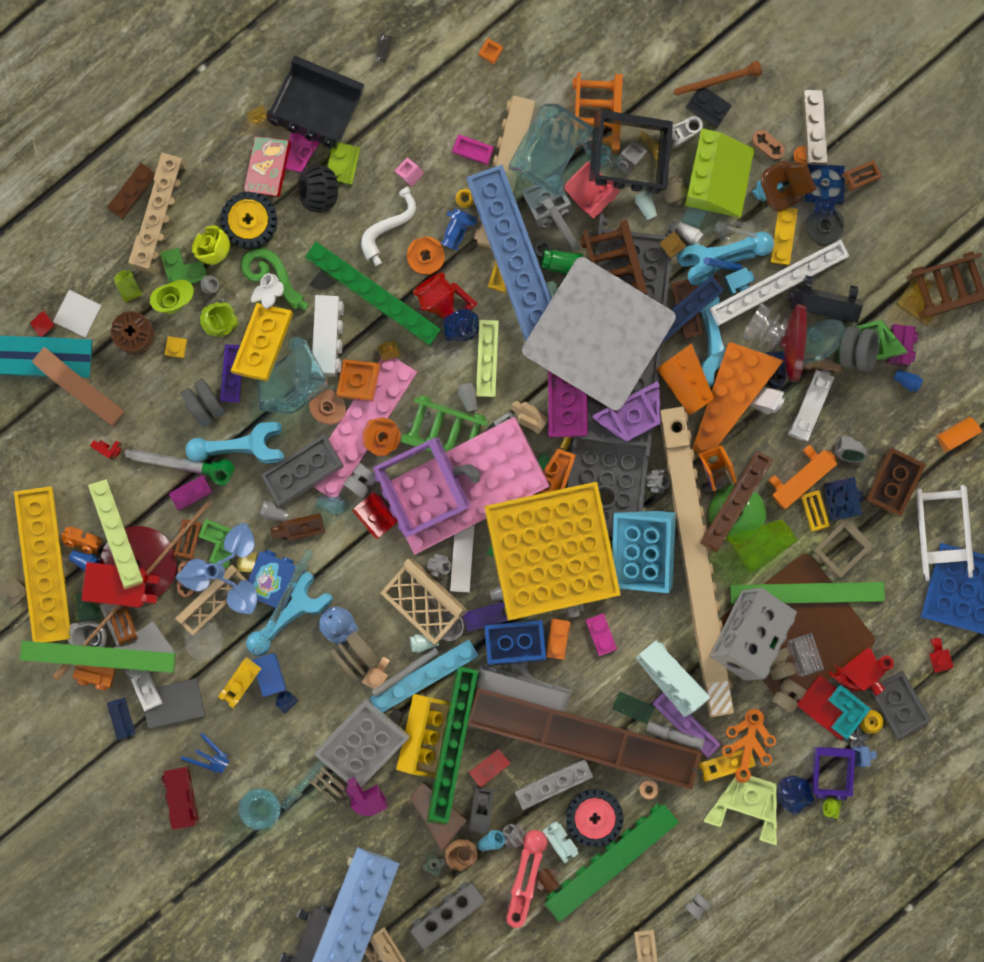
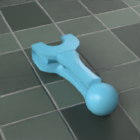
M758 232L742 241L720 247L707 248L694 244L678 253L676 258L683 267L695 266L689 270L688 280L692 285L696 286L702 284L710 276H714V273L721 269L705 265L703 262L704 258L709 257L734 263L743 259L754 258L756 255L766 256L774 248V239L767 232Z
M718 296L700 311L705 324L708 345L707 358L701 363V368L709 387L714 384V372L716 369H720L726 351L720 336L719 325L717 326L709 308L720 303Z
M278 422L259 423L250 435L233 440L206 441L202 438H193L186 445V455L195 462H202L208 456L212 457L230 453L252 454L264 464L282 462L284 460L282 451L266 447V441L269 437L281 433L282 425Z
M311 572L304 573L292 584V599L283 612L261 631H255L248 636L246 647L251 654L256 656L264 655L270 649L271 641L289 623L305 613L321 614L333 602V596L328 593H324L316 599L309 598L307 594L308 588L314 582V576Z

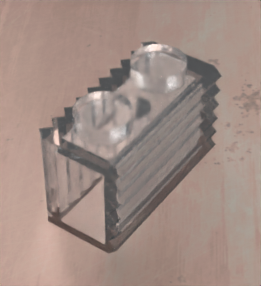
M812 633L788 640L789 644L786 647H788L790 655L794 657L795 663L793 664L796 674L804 677L824 670Z

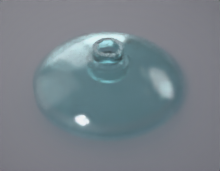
M827 319L817 322L806 329L803 364L819 362L831 355L841 345L846 330L841 321Z

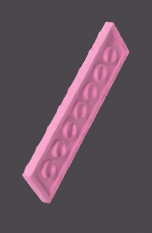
M396 358L384 362L382 359L379 360L378 363L381 367L374 401L354 399L345 416L329 438L344 467L315 485L314 488L334 501L343 490V483L349 476H352L353 470L368 451L363 446L362 440L363 430L367 422L377 417L389 418L418 373Z

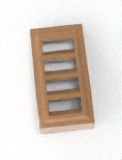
M806 352L804 355L803 369L815 371L824 369L832 373L843 372L840 364L810 352Z

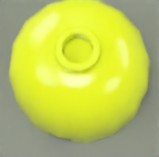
M211 225L204 228L206 231L202 235L198 233L192 244V252L199 261L214 265L227 257L230 241L222 229Z

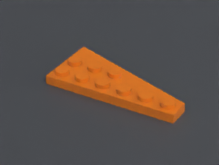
M728 342L712 389L714 399L707 404L692 448L694 452L702 453L721 444L784 360L733 342Z

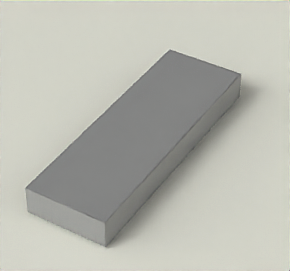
M549 198L543 201L545 208L568 245L575 252L581 248L555 205Z

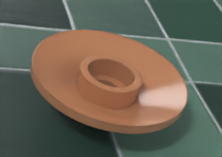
M318 390L309 400V410L312 416L323 424H336L345 416V402L342 398L337 397L336 392L332 390Z

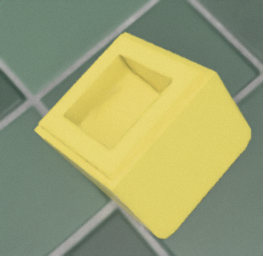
M251 553L247 557L238 556L236 569L240 572L251 573L257 560V554Z

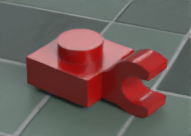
M938 637L930 639L934 650L933 653H929L933 672L936 673L954 668L949 649L943 650L941 639Z

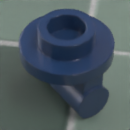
M289 691L282 692L277 696L276 706L286 714L299 700Z

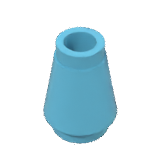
M492 830L478 841V848L480 851L500 849L505 843V837L501 831Z

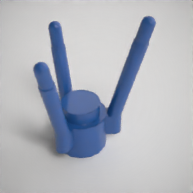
M201 733V737L219 756L215 754L214 758L197 749L195 752L209 760L210 765L181 756V760L209 769L215 773L218 771L222 774L230 761L226 759L227 754L223 753L204 733Z

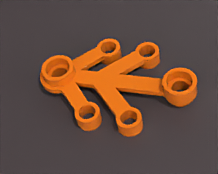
M758 709L749 710L745 715L744 721L726 730V736L734 739L739 732L748 728L746 736L732 745L724 746L722 749L723 756L729 758L734 752L745 746L741 767L735 772V779L739 783H746L751 777V772L748 768L752 748L760 758L761 765L769 766L772 763V757L765 753L755 737L757 729L763 737L766 747L771 748L776 743L775 737L770 735L764 727V715ZM756 715L758 721H752L751 716ZM731 729L734 730L735 735H729L728 731ZM771 738L773 744L769 745L766 740ZM726 748L731 749L732 753L730 755L725 753ZM763 757H768L769 763H764ZM741 771L746 772L747 776L745 778L740 776Z

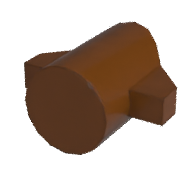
M542 869L538 871L536 877V889L538 892L544 889L550 894L560 885L555 879L559 874L556 870Z

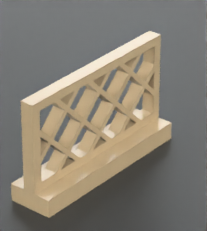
M407 559L402 569L383 589L381 594L434 645H437L458 619L464 616L468 610L414 559ZM406 571L411 575V584H402V575ZM422 585L425 588V596L416 597L415 586ZM402 586H411L412 597L403 598ZM392 587H398L399 598H392L388 591ZM429 598H436L438 600L439 609L429 610ZM412 599L413 611L404 610L403 600ZM416 599H425L426 610L416 611ZM442 611H449L454 615V618L449 623H443ZM426 612V624H419L416 613ZM429 612H439V623H430ZM439 625L440 634L436 638L430 634V626Z

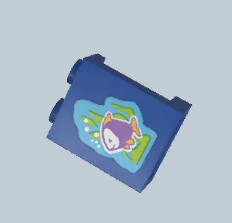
M266 549L265 552L260 551L248 581L254 585L258 601L279 609L296 566L293 565V560L283 557L282 560L275 557L276 553Z

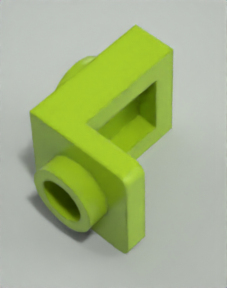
M122 270L116 274L114 282L125 303L142 295L131 270Z

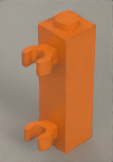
M809 445L802 451L811 461L784 485L776 475L768 480L777 490L771 497L782 510L789 507L837 465L835 462L836 457L830 451L826 452V450H823L817 454Z

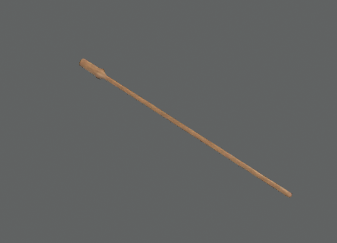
M206 502V504L199 510V512L192 518V520L185 526V528L178 534V536L171 542V544L151 565V567L147 570V575L150 574V572L157 566V564L163 559V557L170 551V549L177 543V541L184 535V533L205 511V509L210 505L209 502ZM116 605L81 646L88 645L121 605ZM62 664L52 677L59 681L73 664Z

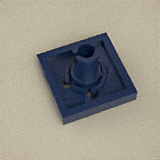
M855 477L824 483L831 521L862 515L860 503L864 500V496L859 497L863 493L857 490Z

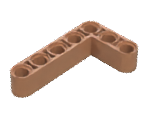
M43 347L32 362L49 378L112 427L125 413L124 410L70 369L47 348Z

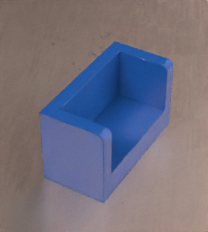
M276 653L252 660V662L262 668L257 675L263 697L287 690Z

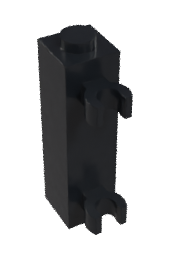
M806 275L803 286L795 285L794 290L789 292L788 301L790 302L791 309H794L796 304H802L806 306V312L854 323L859 322L863 302L861 299H857L859 292L857 286L851 285L848 296L812 289L813 276Z
M321 904L320 907L316 906L313 913L300 908L297 917L309 921L296 957L283 952L279 961H313L332 913L330 907Z

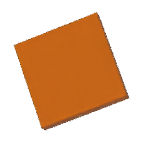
M343 359L336 396L373 402L381 365L373 362Z

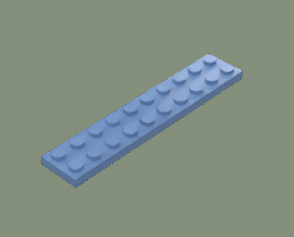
M499 165L468 176L466 181L524 339L527 341L552 299L503 165Z

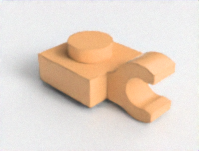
M383 656L377 668L373 667L368 670L362 683L372 689L383 684L388 676L384 670L390 660Z

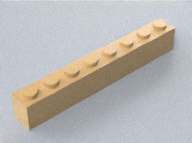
M513 96L512 101L508 100L506 112H509L508 119L503 120L501 130L505 131L503 137H499L497 148H500L498 156H494L492 165L494 167L503 165L513 193L535 107L534 100ZM481 224V228L476 229L474 239L477 240L478 246L491 249L483 224Z

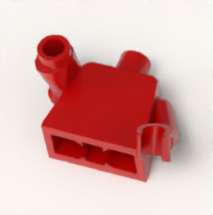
M868 647L842 669L835 665L836 673L833 674L829 671V675L834 677L846 689L854 692H863L869 687L877 696L885 690L878 679L885 675L886 671L894 667V661L887 655L876 660L873 652Z

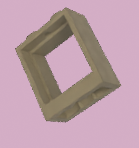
M845 518L812 552L814 553L813 558L819 564L823 562L827 567L826 571L833 578H841L874 545ZM844 529L862 550L839 570L821 549Z

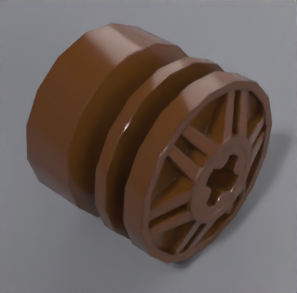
M134 311L123 312L112 322L111 338L115 345L126 353L132 355L143 354L153 345L155 339L154 327L142 314ZM131 328L136 331V333H132V336L127 333L131 331Z

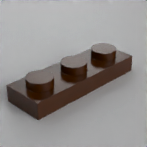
M140 163L106 208L123 220L153 181L155 172Z
M688 279L670 284L676 305L692 292L691 283ZM698 313L682 326L684 339L704 334Z

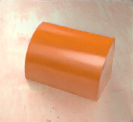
M967 417L936 435V438L944 452H947L983 431L973 418Z

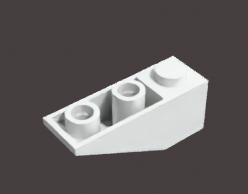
M763 387L750 406L766 415L772 412L775 413L780 409L785 400L782 398L784 393Z

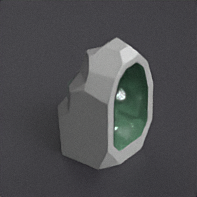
M840 436L836 442L835 456L839 459L851 463H860L867 459L868 452L861 442L855 441L854 438Z

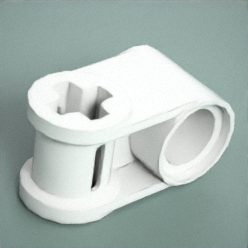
M693 116L673 125L671 139L674 143L673 147L681 146L688 140L698 136L703 126L702 120ZM693 122L697 123L699 129L692 131L688 125Z

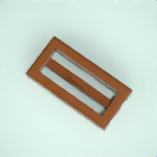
M873 160L844 172L842 177L846 178L845 183L846 185L849 184V191H853L880 179L882 175ZM872 166V170L851 178L850 175ZM873 173L876 174V176H873L862 182L854 184V181H857Z
M182 520L179 533L191 520ZM194 522L188 529L182 553L179 550L183 536L177 541L174 557L193 560L202 523ZM193 526H197V527H196L195 534H194V538H193V542H192L190 554H186V553H187L188 546H189V542H190V538H191Z
M128 607L117 610L110 619L120 646H123L124 642L130 643L131 639L137 640L139 638ZM124 612L131 630V634L128 633L122 613ZM117 615L119 617L125 635L124 637L121 636L115 616Z

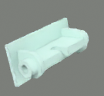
M553 822L542 831L564 863L579 854L578 848L571 839L567 840L565 838L567 833L562 828L561 823Z

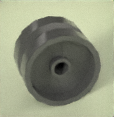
M847 327L840 347L841 366L847 369H854L857 366L860 371H872L879 351L878 331L866 328L862 332L859 327Z
M201 378L194 383V387L199 395L196 396L190 388L180 392V395L185 401L189 412L204 428L211 423L208 410L216 418L221 417L226 412L208 384Z

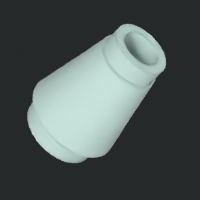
M648 190L634 196L636 200L634 202L647 220L657 216L652 194Z
M414 634V636L410 637L412 652L420 653L439 646V642L437 645H434L424 634Z

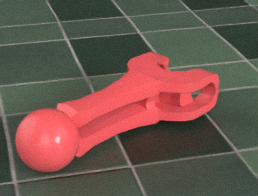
M531 830L523 838L524 849L521 852L518 872L511 889L512 897L506 916L508 925L514 928L521 927L525 923L530 900L534 897L536 877L543 857L542 852L545 851L548 844L546 836L539 830ZM533 854L534 859L525 892H523L521 888L529 855ZM514 913L520 915V921L517 923L512 920Z

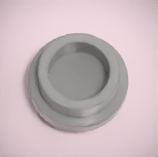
M207 275L202 278L201 289L205 294H213L218 290L219 282L215 277Z

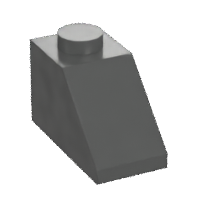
M475 787L469 831L488 834L494 798L493 789Z

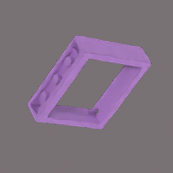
M439 437L426 441L373 467L375 479L381 483L383 488L382 494L386 500H389L391 505L390 511L399 522L398 528L405 537L412 536L471 507L458 477L454 474L452 464ZM431 448L458 507L413 528L386 469Z

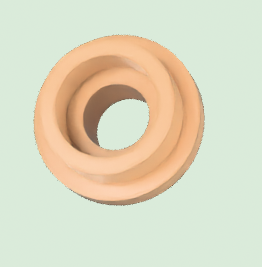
M646 780L640 785V794L645 799H654L659 793L657 783L652 780ZM647 786H651L653 788V791L651 793L646 792Z

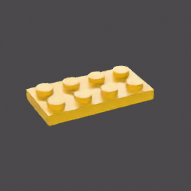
M256 303L231 372L236 375L268 382L293 312L273 306L266 309L263 304Z

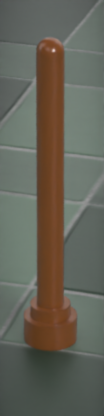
M754 61L747 65V68L675 88L673 93L678 96L747 75L758 77L762 75V68L759 61Z

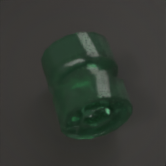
M82 593L73 594L74 605L78 606L75 610V621L101 619L99 607H96L97 603L81 601Z

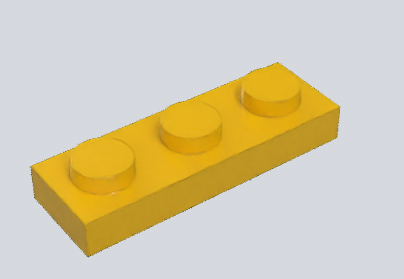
M788 208L782 212H777L774 248L770 260L772 264L790 265L798 211L796 208Z

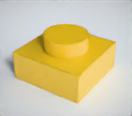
M168 336L165 356L185 359L187 339Z

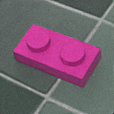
M604 613L585 620L599 656L617 650Z

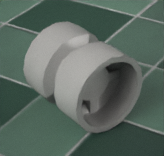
M358 463L353 470L354 475L349 476L343 485L363 499L369 491L368 487L373 486L376 482V476L365 466ZM363 476L365 478L364 483L358 480L359 477Z

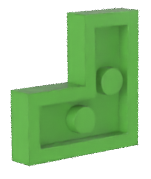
M179 247L160 253L169 283L182 279L194 284L201 282L202 278L207 276L204 263L201 261L184 265Z
M205 519L198 537L216 544L209 562L217 564L218 561L232 554L224 548L225 538L232 529ZM231 559L223 563L222 566L228 569Z

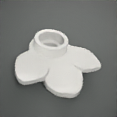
M266 274L262 277L261 285L256 287L252 294V303L261 301L264 308L268 309L275 303L276 296L283 294L284 286L274 274Z

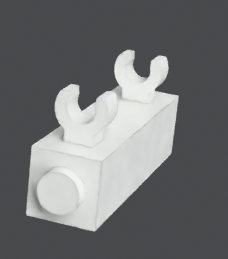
M822 369L820 371L816 370L813 373L788 433L789 436L804 442L809 440L834 379L833 376H830L831 373Z

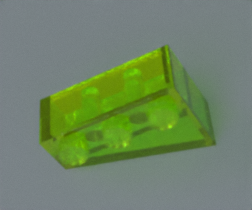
M780 519L758 526L759 528L746 530L741 534L726 537L737 558L750 573H753L798 541L789 525Z

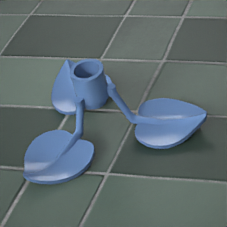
M239 524L227 534L224 548L232 553L230 556L218 561L217 564H207L202 559L191 560L176 575V579L182 585L194 591L207 589L210 585V579L224 581L234 587L227 594L229 607L239 613L252 614L257 605V591L254 585L247 580H242L236 585L234 582L224 578L225 569L222 566L223 563L234 558L235 555L247 557L252 553L255 547V540L248 524Z

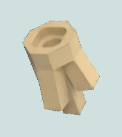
M516 401L511 405V409L519 415L517 417L518 423L532 429L537 434L541 432L549 420L535 406H531L527 402L519 403Z

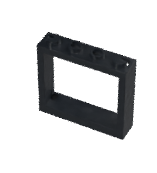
M606 110L596 112L589 181L595 182L597 186H607V184H610L616 189L630 187L631 191L641 192L642 189L649 190L650 194H660L661 191L667 190L673 121ZM604 122L660 131L655 184L600 175Z

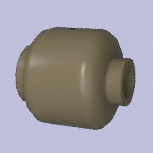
M673 176L668 179L667 190L661 192L668 204L675 203L677 206L686 201L685 197L687 196L688 188L682 178Z

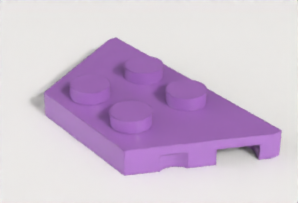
M657 381L629 396L621 409L612 410L608 407L593 415L592 418L625 442L649 431L661 423L659 382Z

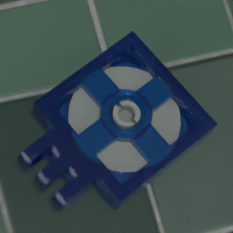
M808 165L811 178H813L817 190L805 194V202H814V213H819L820 206L822 207V214H826L827 207H830L829 213L834 214V204L844 203L845 177L843 178L842 174L845 172V166Z

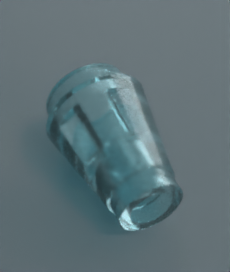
M319 496L316 507L334 515H342L345 511L346 500L342 499V497Z

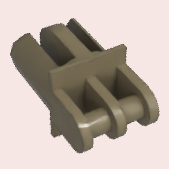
M321 767L319 774L316 773V777L309 782L337 805L339 801L325 788L327 787L340 799L343 794L331 782L336 784L345 793H347V788L324 767ZM325 774L330 777L328 781L323 779ZM320 780L325 784L322 788L317 785Z

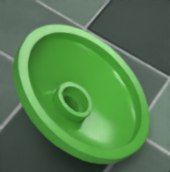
M735 485L720 490L713 497L708 511L710 524L714 521ZM757 492L753 493L742 511V515L737 519L725 540L738 543L745 542L754 538L761 531L766 520V508Z

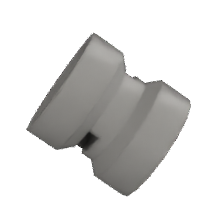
M699 893L694 896L692 902L685 906L698 921L702 914L712 907Z

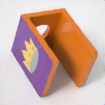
M722 445L698 454L703 473L713 491L716 488L711 471L725 466L733 483H737L733 465ZM711 456L718 457L716 462L708 463V459Z

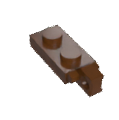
M321 513L283 521L278 526L271 527L270 532L272 539L283 538V540L292 541L325 533V527Z

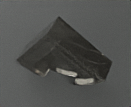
M320 270L309 286L314 289L325 290L332 287L336 282Z

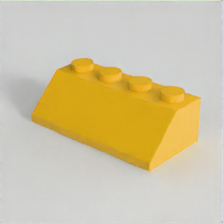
M413 694L405 729L409 739L401 746L396 770L435 778L449 701Z

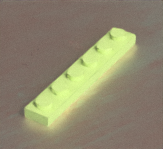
M107 479L88 485L124 589L142 584L143 579Z

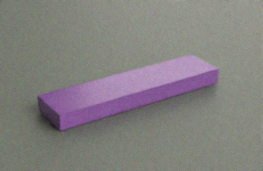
M664 692L652 703L680 732L705 739L701 752L707 759L721 745L691 714L683 717Z

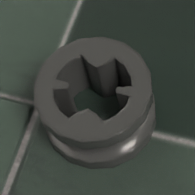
M545 240L538 241L535 245L534 252L539 258H542V254H540V250H537L538 247L546 245V249L548 248L551 251L550 243Z

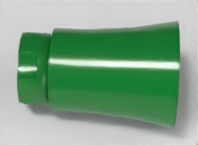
M545 249L542 254L541 268L567 275L576 259L583 257V253Z

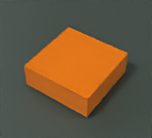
M487 38L478 56L495 65L504 47Z

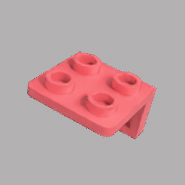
M587 162L564 184L563 188L579 208L594 219L616 198L620 191L613 188V185L607 184V186H597L595 182H590V162Z

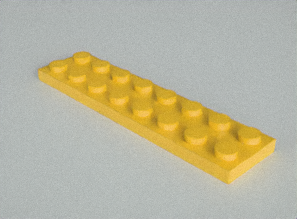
M53 487L14 491L33 642L46 643L70 639L71 622Z

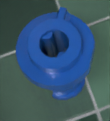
M454 208L453 212L448 210L446 214L451 219L441 244L458 251V245L463 240L468 226L474 227L478 218Z

